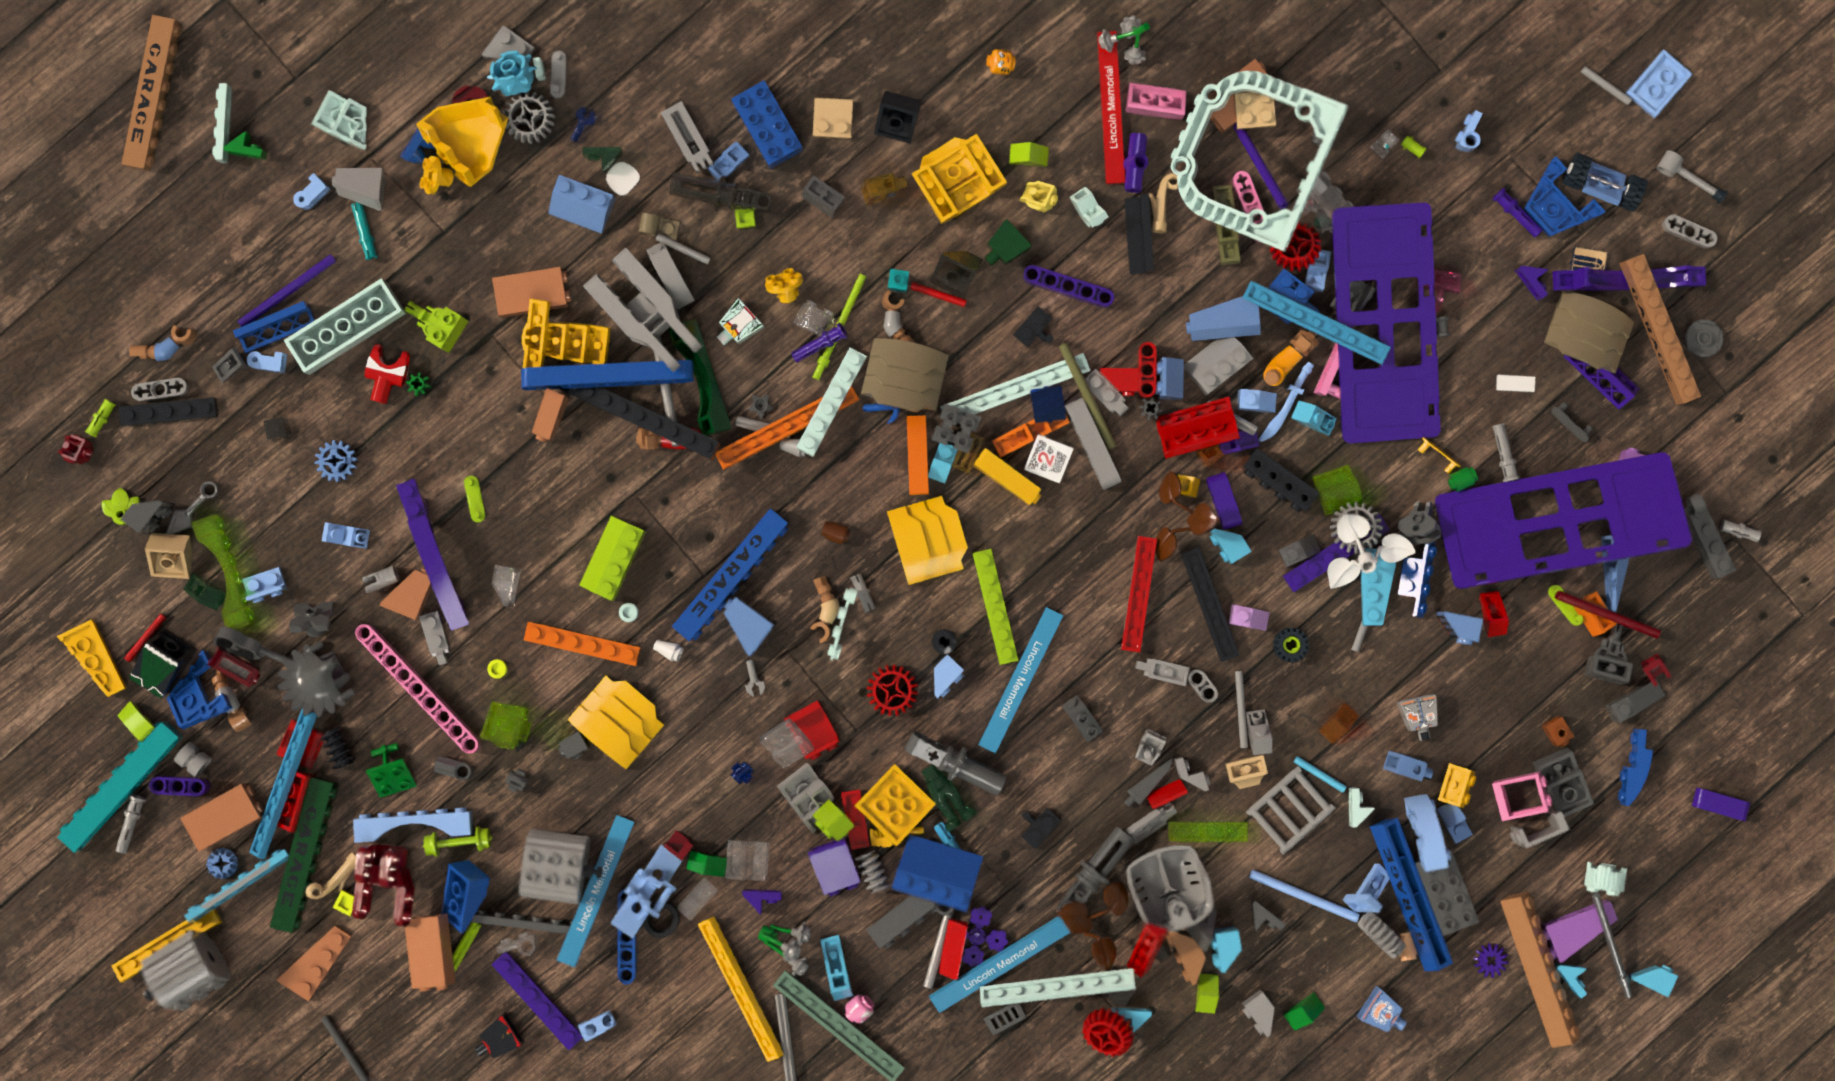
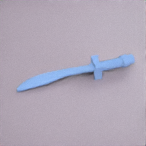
M1310 362L1303 366L1294 385H1288L1287 390H1291L1282 410L1269 423L1259 438V442L1271 438L1279 430L1297 394H1303L1305 389L1301 390L1300 388L1314 367Z

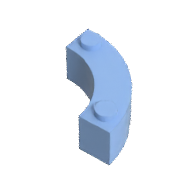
M1427 794L1404 798L1406 816L1410 821L1412 829H1415L1416 836H1419L1416 843L1421 866L1425 872L1449 868L1448 860H1450V853L1448 849H1445L1441 828L1435 813L1434 800H1430Z

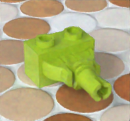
M410 301L407 305L414 308V310L407 306L405 307V312L425 323L424 325L418 321L417 325L423 329L424 334L427 336L426 340L447 353L451 351L469 322L447 307L445 309H434L431 306H427L426 308L432 311V313L421 308L413 301Z

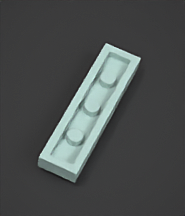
M219 83V89L216 90L218 108L215 109L217 127H214L216 146H213V157L220 163H228V153L223 151V148L229 143L232 87L226 83Z

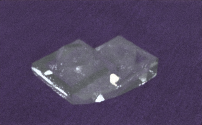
M703 878L679 904L677 909L688 920L692 921L718 890L706 878Z

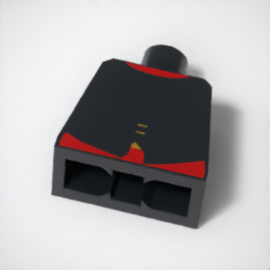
M504 1012L479 1035L482 1043L474 1048L480 1057L489 1052L492 1058H496L521 1047L525 1042L506 1012Z

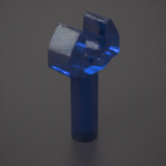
M585 107L577 110L575 114L579 122L570 140L576 143L585 125H593L595 122V113L593 111L588 118H583V114L586 111Z

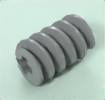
M875 850L855 858V861H862L858 868L865 869L860 874L867 875L863 882L870 883L866 890H873L872 893L890 886L889 882H884L888 878L887 875H881L885 869L878 868L882 861H876L879 854L873 853Z

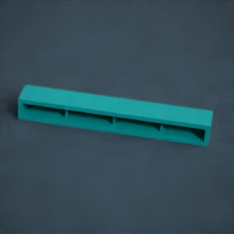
M167 721L157 722L154 725L155 729L143 742H138L137 745L139 747L127 754L124 758L126 760L122 766L118 765L112 771L113 776L100 784L98 787L100 790L96 795L92 794L86 800V806L83 809H78L72 816L74 819L70 823L67 822L59 830L61 833L57 838L72 852H79L128 799L129 794H132L184 737Z

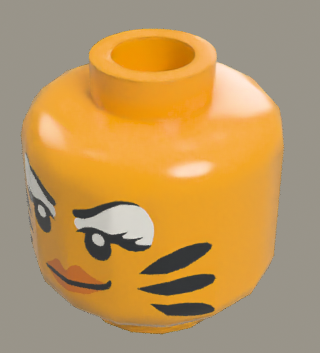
M994 49L991 55L987 56L986 65L990 67L992 74L1008 75L1011 71H1014L1016 59L1009 50Z

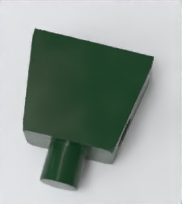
M1006 219L988 242L987 246L991 252L984 259L991 266L999 259L1003 264L1007 265L1027 252L1032 245Z

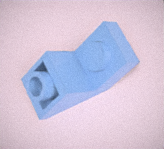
M325 522L322 541L367 549L370 530Z

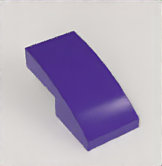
M1239 431L1240 438L1220 444L1222 455L1259 447L1257 433L1250 435L1245 431Z

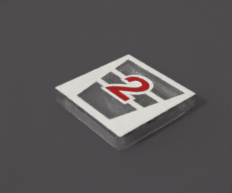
M1037 434L1024 470L1060 483L1074 447Z

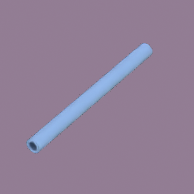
M1252 869L1249 878L1355 923L1359 919V913Z

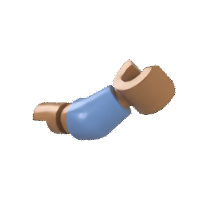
M174 325L171 330L172 338L168 337L161 343H156L150 347L148 345L130 346L129 354L130 356H139L140 359L151 358L156 359V361H166L171 359L180 348L179 344H192L196 340L197 334L194 329L190 328L185 336L180 337L182 330Z

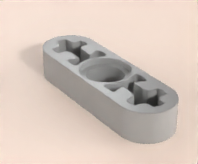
M1670 215L1663 220L1662 227L1667 233L1699 247L1707 249L1714 246L1717 242L1715 232L1680 216ZM1675 220L1674 224L1677 226L1670 228L1671 224L1668 221ZM1688 226L1692 227L1695 231L1692 237L1685 234V229ZM1709 235L1711 242L1706 244V240L1702 237Z
M181 378L139 383L132 387L131 395L138 401L183 396L188 392L189 384ZM178 382L183 385V388H180V392L169 387L177 386ZM159 384L165 387V392L162 395H158L155 391L156 386ZM140 388L142 390H150L151 392L142 394V397L140 395H137V392L140 391Z

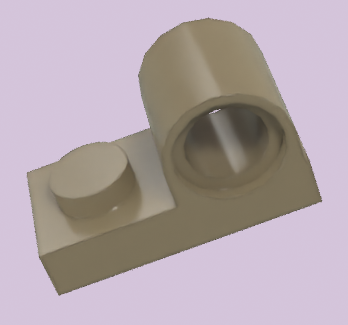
M642 213L638 233L657 237L658 233L677 241L680 222L660 218L649 213Z

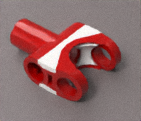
M375 344L368 358L364 377L375 380L370 400L387 404L392 385L403 387L406 382L410 353L403 351L396 363L386 365L382 358V345Z

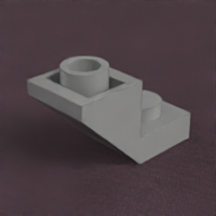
M1183 757L1174 758L1180 778L1204 791L1209 790L1208 785L1211 784L1208 774H1204L1203 771L1188 774L1187 771H1190L1188 761L1184 760Z

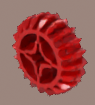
M1299 221L1286 252L1274 247L1270 248V254H1273V261L1277 260L1276 264L1278 266L1283 264V269L1290 267L1291 272L1294 271V268H1298L1300 272L1303 266L1308 269V263L1314 265V259H1319V252L1322 250L1320 246L1321 239H1318L1319 233H1314V227L1308 229L1307 222L1301 226ZM1297 235L1303 236L1305 238L1301 239ZM1294 241H1295V243H1296V245H1297V247H1298V248H1297V252H1296V250H1295V248H1294V246H1293V245H1294ZM1307 249H1310L1307 254L1300 257L1302 252L1307 251ZM1287 254H1290V255H1292L1294 258H1290V257H1288V256H1286V255H1287Z
M896 664L893 665V670H889V665H885V672H883L881 667L878 668L881 674L878 676L877 673L873 672L872 675L876 678L875 681L873 679L868 680V682L873 683V686L866 687L867 690H872V693H868L867 697L873 696L874 698L869 703H877L874 708L875 710L882 707L881 714L885 713V709L889 710L888 716L892 715V710H895L896 716H899L898 709L906 713L904 706L907 705L908 708H912V705L908 702L910 700L916 702V699L911 696L912 694H918V691H912V688L917 687L918 684H911L910 682L915 677H907L910 674L909 670L903 674V666L900 667L899 671H896ZM896 674L893 682L890 684L879 681L886 675ZM901 677L908 685V694L901 691L898 687ZM897 681L895 689L902 695L898 693L895 695L893 693V696H890L888 700L889 691L883 686L891 687ZM876 686L886 692L884 703L877 697ZM898 696L905 699L900 705L889 706L893 697Z
M1105 1008L1096 1009L1088 1015L1083 1023V1039L1087 1040V1045H1092V1050L1096 1049L1099 1054L1104 1053L1106 1057L1109 1054L1113 1058L1116 1055L1121 1056L1129 1050L1133 1043L1135 1033L1133 1032V1026L1130 1025V1020H1125V1015L1120 1016L1118 1011L1112 1012L1111 1008L1107 1011Z

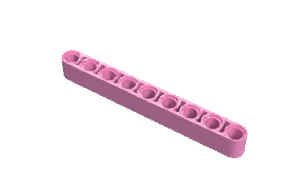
M362 624L356 628L355 635L357 639L465 753H474L481 748L479 737L374 626ZM365 627L370 631V635L367 638H364L362 635V630ZM378 641L383 644L381 652L375 649V644ZM391 655L396 658L394 666L388 663V658ZM404 669L409 672L407 680H404L401 676ZM417 683L423 687L420 694H417L414 690ZM430 697H433L436 701V705L433 708L429 707L427 703ZM443 711H446L449 714V719L447 722H444L441 719V713ZM456 725H459L462 728V734L460 736L454 733V727ZM469 739L474 740L476 744L473 750L467 747Z

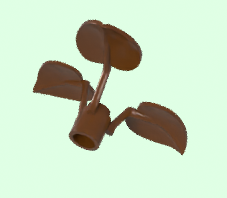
M1172 471L1163 479L1159 489V497L1163 503L1169 504L1172 501L1177 506L1191 513L1187 520L1189 527L1173 529L1172 531L1168 527H1164L1157 534L1155 553L1160 562L1168 559L1177 548L1175 533L1192 531L1195 535H1202L1220 521L1212 508L1206 503L1199 504L1193 511L1176 500L1181 494L1182 487L1179 477Z
M1111 883L1106 887L1104 901L1109 908L1104 911L1087 916L1088 910L1085 904L1075 901L1067 904L1057 913L1072 933H1083L1084 936L1097 940L1092 943V955L1104 972L1111 969L1116 959L1117 950L1111 938L1103 937L1101 939L1100 936L1089 933L1093 927L1091 919L1106 914L1111 910L1116 916L1122 915L1126 911L1129 900L1127 890L1122 883Z

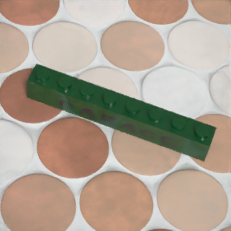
M316 776L310 777L270 928L294 933L301 927L303 920L300 918L302 910L306 909L308 902L305 899L306 889L313 883L311 876L312 873L316 872L318 862H316L317 854L320 855L322 851V836L326 835L328 829L326 821L333 811V806H331L332 799H335L338 793L337 782Z

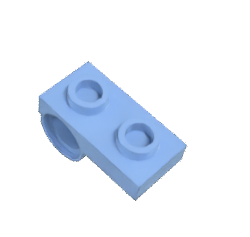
M1475 110L1472 114L1467 115L1463 123L1466 126L1463 131L1460 130L1455 139L1458 142L1455 148L1470 152L1480 144V136L1474 130L1483 113ZM1467 137L1474 141L1473 146H1469L1466 143Z

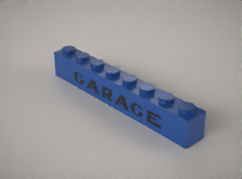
M770 508L672 625V628L688 641H692V639L696 641L703 633L701 631L702 627L705 624L709 626L714 620L713 614L717 609L721 611L727 603L725 601L729 595L733 597L740 587L737 585L742 580L745 582L750 577L752 567L754 565L758 567L764 560L762 555L766 551L770 552L777 543L774 541L777 537H783L789 530L787 528L789 523Z
M1398 818L1385 819L1370 826L1424 971H1439L1453 964Z

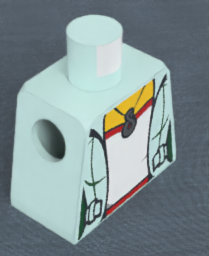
M738 298L719 322L725 330L717 338L723 345L732 338L740 344L762 330L764 326Z

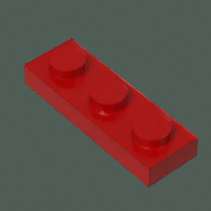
M860 789L841 792L845 816L855 825L848 832L851 850L870 847L865 816L855 807L862 798Z

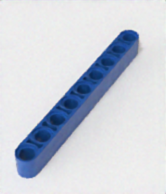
M676 360L680 367L675 372L664 361L528 367L521 369V389L546 390L547 388L551 390L690 383L694 381L693 361Z

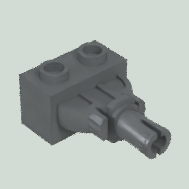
M1616 624L1610 629L1608 639H1602L1601 646L1595 651L1594 655L1588 657L1584 676L1618 685L1630 682L1633 664L1627 662V656L1624 652L1625 644H1622L1620 641L1623 625Z

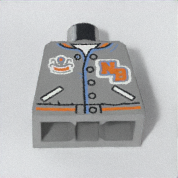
M1436 694L1396 701L1407 730H1417L1419 741L1431 739L1429 727H1434L1438 724Z

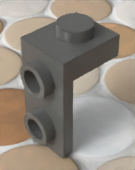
M1077 695L1062 705L1064 711L1087 742L1103 731Z

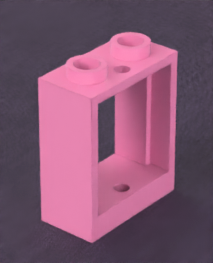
M1541 771L1496 780L1492 783L1502 821L1544 813L1551 809L1552 799L1550 794L1546 793L1547 781L1545 776L1541 775ZM1536 779L1542 805L1511 812L1504 785Z

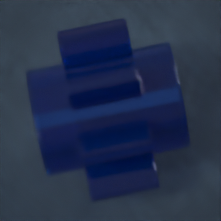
M737 761L731 767L733 772L730 775L738 784L741 785L743 782L747 784L753 778L751 774L754 770L745 761L741 764Z

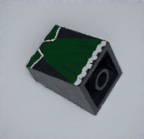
M164 629L145 643L129 679L162 699L171 692L197 649Z

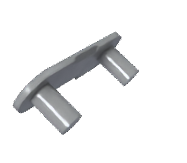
M555 51L552 55L551 94L555 98H561L565 94L566 55L563 51Z

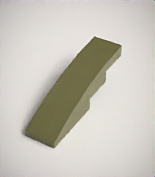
M1232 185L1212 187L1213 201L1235 209ZM1215 223L1221 265L1240 264L1238 232Z

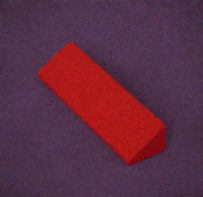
M1148 923L1144 926L1127 963V966L1130 969L1133 968L1134 973L1140 978L1150 970L1168 933L1167 929Z

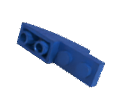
M1633 729L1630 735L1632 752L1629 753V763H1631V767L1623 766L1619 776L1622 786L1618 792V800L1621 805H1631L1641 791L1649 773L1653 750L1645 749L1647 730Z

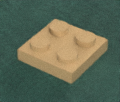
M1248 91L1234 94L1237 130L1276 126L1273 99Z

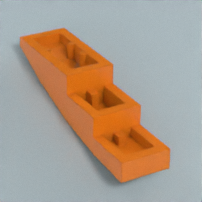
M1061 405L992 440L1001 458L1035 441L1038 435L1043 437L1071 422Z
M926 415L907 416L909 495H928Z

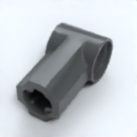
M440 755L434 765V772L462 781L471 779L475 774L472 764ZM463 766L468 769L466 777L462 776L460 772Z

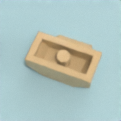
M1264 755L1225 763L1230 783H1234L1239 789L1259 785L1263 776L1268 774Z

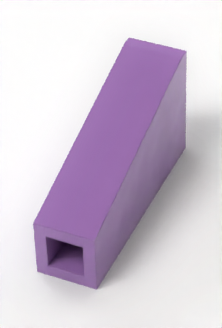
M1605 899L1602 903L1609 925H1612L1618 919L1611 901ZM1595 904L1541 924L1542 931L1546 935L1550 946L1549 951L1559 963L1565 961L1603 931Z

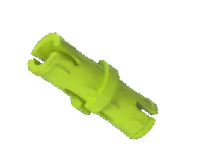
M104 399L98 412L93 414L94 418L85 432L93 437H97L104 423L107 424V418L116 404Z

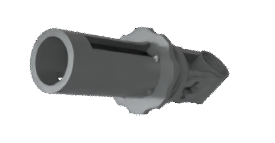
M913 731L904 747L905 751L937 766L940 771L944 770L947 772V779L950 781L958 777L995 796L1000 793L1005 783V774L968 757L966 753L967 748L965 747L957 751L949 745L947 747L918 731Z
M1116 826L1093 857L1087 861V864L1082 860L1080 861L1083 869L1079 874L1075 875L1077 880L1070 886L1065 896L1058 903L1057 911L1059 912L1064 904L1075 901L1085 903L1092 891L1097 893L1100 884L1109 885L1110 882L1106 880L1107 875L1129 849L1134 840ZM1117 840L1121 842L1101 869L1096 872V867Z

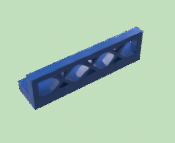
M302 301L235 329L233 333L235 338L240 340L243 350L247 354L296 333L315 321L309 304ZM307 312L311 322L306 324L298 323L299 316ZM284 321L293 323L291 329L287 332L280 330ZM265 329H274L275 332L272 338L265 339L262 337ZM251 335L257 337L255 345L248 348L244 338Z

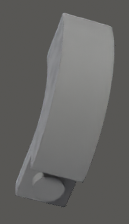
M660 242L647 249L649 258L670 297L675 301L677 309L695 301L665 244Z

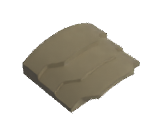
M1563 292L1558 299L1544 343L1559 349L1563 355L1583 361L1597 370L1605 369L1615 374L1634 322L1622 311L1601 300L1583 294Z
M874 338L861 395L873 397L878 404L902 408L915 413L922 409L936 411L949 355L913 342Z

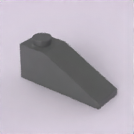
M1649 681L1605 704V707L1613 722L1620 723L1664 697L1665 694L1659 683L1657 686H1654Z

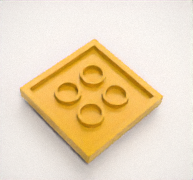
M893 764L858 801L855 807L897 846L936 803L900 768Z

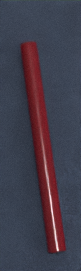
M1560 590L1555 594L1556 600L1657 639L1661 634V630Z

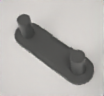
M1563 402L1558 408L1553 407L1551 409L1552 414L1579 440L1583 442L1589 440L1588 434L1592 431V427L1587 425L1582 430L1571 421L1570 417L1564 413L1568 407L1566 403Z

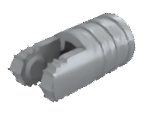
M395 566L385 568L362 578L365 583L377 581L365 587L366 593H371L400 581Z

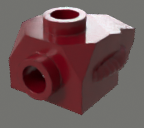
M65 435L63 446L57 453L61 454L65 461L72 464L83 465L88 462L93 453L92 443L80 435Z

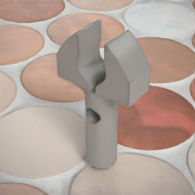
M748 660L746 664L750 682L748 685H745L746 691L754 697L752 688L755 683L759 686L760 695H762L765 689V682L758 680L754 661Z

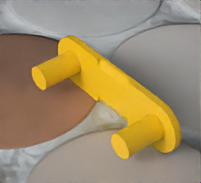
M1425 437L1422 438L1424 443L1418 450L1423 454L1431 446L1451 461L1445 469L1448 474L1456 466L1461 467L1456 460Z

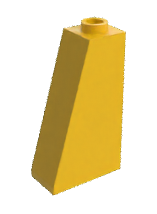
M986 448L973 465L1029 506L1031 503L1036 504L1042 496L1039 493L1041 489Z

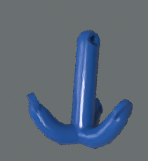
M878 403L863 406V411L865 412L893 410L892 416L887 421L888 424L894 422L900 414V409Z

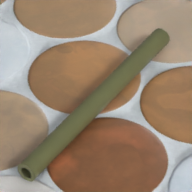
M1063 343L1059 346L1060 351L1108 450L1114 448L1117 445L1068 343Z

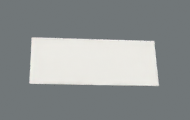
M1497 375L1496 390L1535 392V377Z

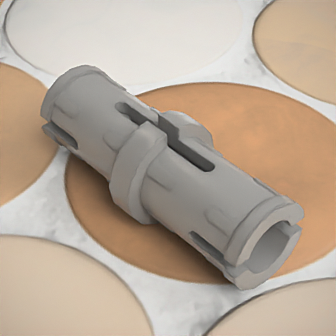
M1723 519L1720 524V531L1733 534L1736 538H1746L1755 542L1760 540L1761 531L1746 527L1743 523L1737 524Z
M862 573L851 577L850 579L855 589H858L856 597H859L864 612L867 613L870 609H876L869 594L871 591L867 589Z

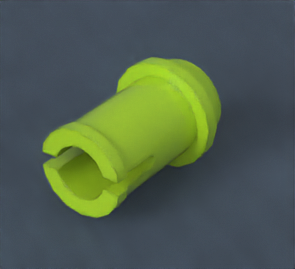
M1407 135L1401 143L1404 150H1409L1418 158L1426 150L1425 147L1413 140V136L1409 137Z

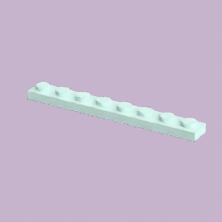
M1084 353L1074 356L1082 374L1090 372ZM1063 360L948 403L947 405L960 409L958 414L963 416L965 412L975 415L1071 379L1073 375L1066 361Z
M1132 968L981 986L980 1003L982 1007L1132 990L1135 989L1134 970Z

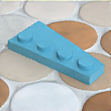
M1366 549V552H1370L1373 557L1375 556L1377 549ZM1380 553L1373 572L1364 573L1360 570L1362 626H1382L1385 618L1396 562H1385L1381 558Z

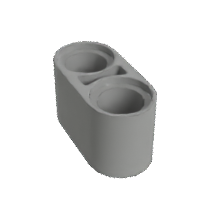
M1197 669L1190 671L1187 681L1199 698L1205 702L1215 701L1218 691L1206 674ZM1194 673L1201 675V681L1197 684L1192 681ZM1207 688L1213 691V696L1210 699H1206L1203 695L1204 690Z

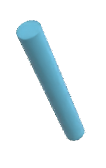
M1296 756L1293 761L1295 764L1343 793L1347 786L1299 756Z

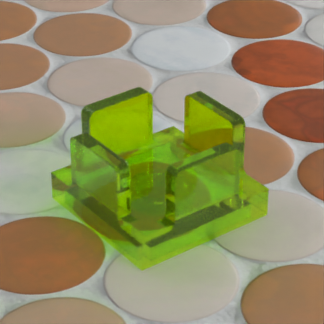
M492 701L480 738L491 741L498 747L514 750L519 740L522 742L527 740L531 724L526 720L529 710L524 707Z

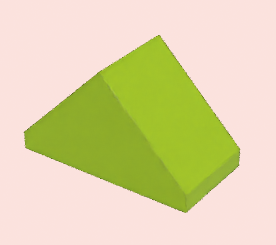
M1032 142L1011 144L1009 164L1047 167L1049 147Z
M1200 973L1195 1012L1215 1014L1219 999L1218 975Z

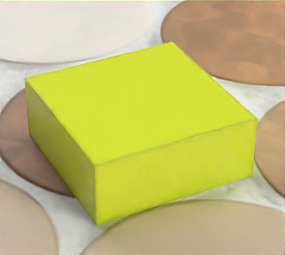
M342 890L333 908L351 916L354 895Z

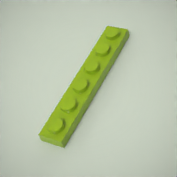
M988 549L972 553L999 665L1018 661L992 550Z

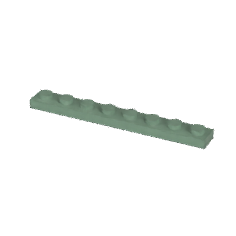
M787 970L773 984L777 990L889 1081H895L905 1069V1066Z

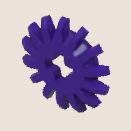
M1488 943L1487 949L1482 945L1483 951H1476L1479 957H1474V960H1478L1479 963L1474 964V966L1481 967L1478 970L1479 974L1485 971L1484 977L1491 973V978H1494V972H1497L1498 976H1500V969L1506 971V968L1502 965L1509 962L1503 961L1508 956L1507 954H1501L1504 948L1497 950L1498 944H1495L1494 948H1492L1491 943ZM1488 956L1496 957L1494 960L1496 962L1495 965H1487Z

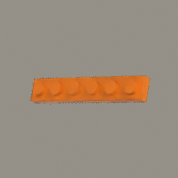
M533 622L527 623L524 636L525 641L637 666L641 647Z

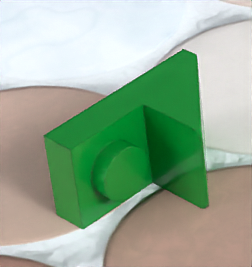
M247 131L240 134L223 148V151L238 156L266 160L267 152L261 149V146L250 144L249 147L251 134Z

